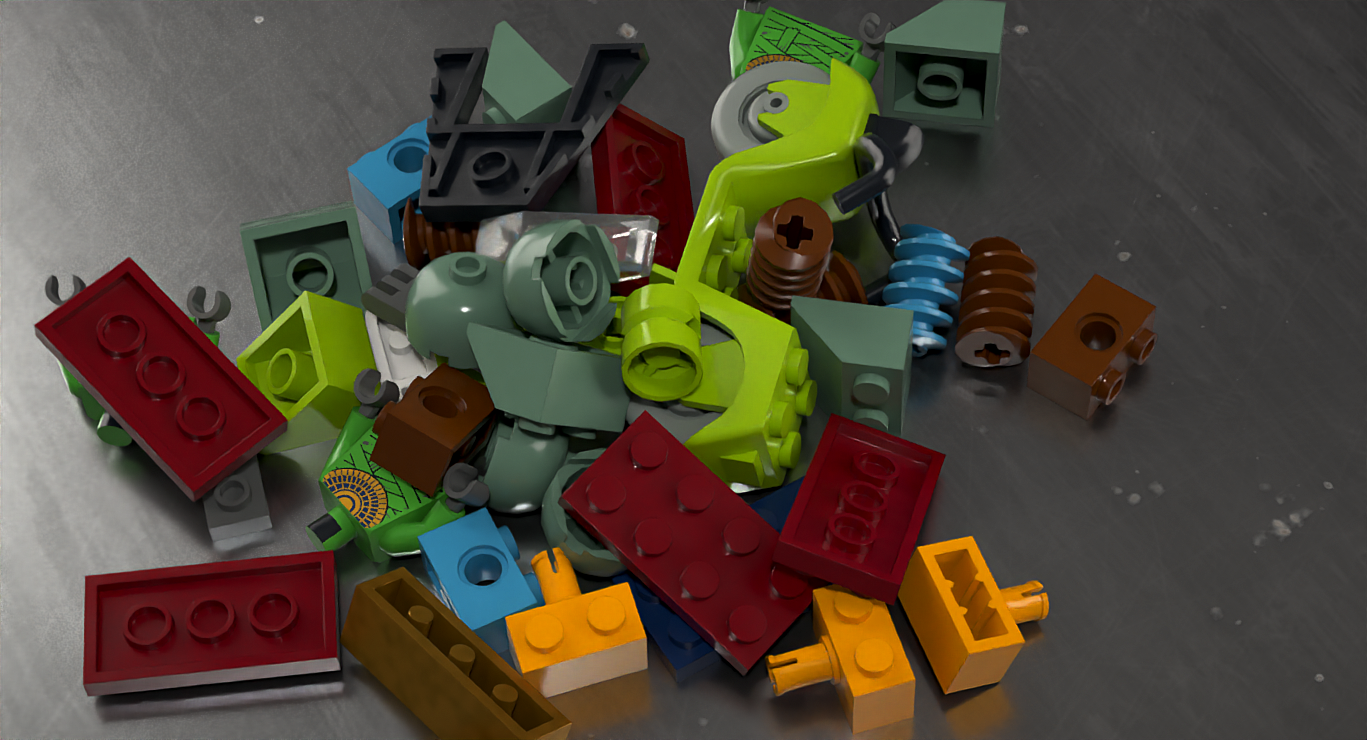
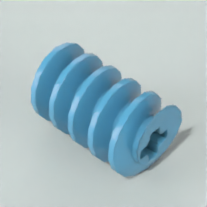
M904 224L900 227V235L903 237V240L899 241L894 249V256L898 261L893 263L888 271V278L892 284L884 288L882 300L886 303V306L883 307L914 310L912 357L926 354L928 349L946 348L947 340L934 333L933 328L952 326L953 318L938 309L940 305H956L958 303L959 296L944 287L945 283L958 284L963 282L964 273L950 266L951 261H968L970 251L956 244V240L941 230L920 224Z

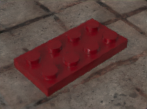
M620 103L591 142L598 227L604 231L613 245L620 269V283H610V290L618 295L628 297L635 290L649 285V271L653 263L677 272L695 219L685 138Z
M130 257L34 325L35 336L193 502L287 431L288 419Z
M646 410L560 496L557 502L743 676L813 601V590L825 587L830 583L815 576L800 575L790 567L772 561L771 559L780 534Z
M831 413L782 529L771 560L790 567L800 575L815 576L850 589L854 594L862 598L877 599L894 605L946 454Z
M333 550L85 576L83 686L88 697L341 670L337 563Z

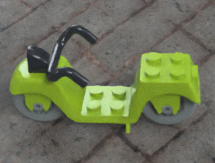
M834 57L831 60L830 75L824 70L807 63L777 61L746 71L726 87L714 107L711 121L712 137L720 163L714 167L709 175L678 270L674 272L653 263L649 271V284L667 283L680 286L692 293L699 303L703 375L699 385L693 391L675 400L654 401L644 399L632 392L626 414L627 424L630 426L646 410L736 494L782 485L787 468L794 469L799 460L801 434L798 431L803 415L811 416L817 398V383L815 380L810 379L808 372V350L802 349L797 329L738 301V290L736 288L741 273L746 274L752 242L755 236L754 232L760 217L769 209L782 205L788 200L803 197L816 202L827 212L832 224L856 216L866 203L876 233L895 263L898 261L894 256L895 245L903 240V237L900 235V227L893 215L887 189L892 185L896 176L904 172L919 157L925 142L924 133L916 125L907 121L881 117L876 96L867 79L853 67ZM888 274L864 287L869 305L878 306L884 302L882 300L883 290L887 285L892 284Z

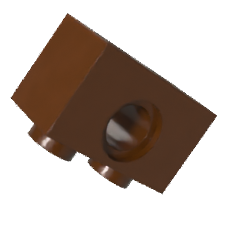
M1095 273L1030 351L1027 387L1088 421L1101 403L1110 405L1115 400L1125 382V373L1133 363L1142 365L1153 351L1158 338V334L1153 332L1156 306Z
M443 362L426 378L417 376L409 385L400 402L396 404L393 401H389L383 407L372 428V433L376 434L378 438L369 460L433 497L443 487L445 474L451 466L456 463L467 464L487 444L500 410L495 408L488 388L454 367H449L447 363Z

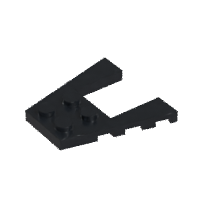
M591 44L559 123L468 124L482 92V84L489 57L487 47L435 49L433 58L437 66L436 77L431 78L430 87L433 111L432 118H427L426 134L429 139L428 155L423 157L419 207L425 221L534 222L648 65L650 59L645 44Z

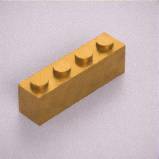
M404 567L356 585L339 642L441 740H566L572 722Z

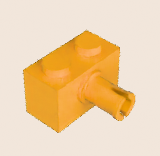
M973 536L917 547L908 563L897 594L944 694L1000 682L1025 643L1017 624L1044 620L1049 612V601L1046 592L1031 596L1032 593L1043 589V585L1037 580L999 589Z
M559 547L552 548L556 560L554 561V567L557 573L553 572L547 550L538 553L532 558L531 566L536 574L545 605L505 616L512 659L516 671L547 698L648 668L647 637L628 582L582 594L573 565Z
M836 584L814 589L813 631L818 643L765 657L770 683H775L773 685L775 695L781 696L789 691L830 680L831 684L835 686L853 735L913 718L916 679L885 602L877 599L862 598L854 594L850 589Z

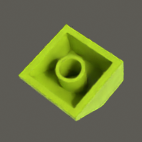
M305 290L236 358L238 369L288 419L287 431L259 453L269 455L336 439L352 408L361 406L362 402L358 400L354 393V381L357 375L365 369L370 368L377 371L361 308ZM380 381L375 387L374 395H376L380 390Z

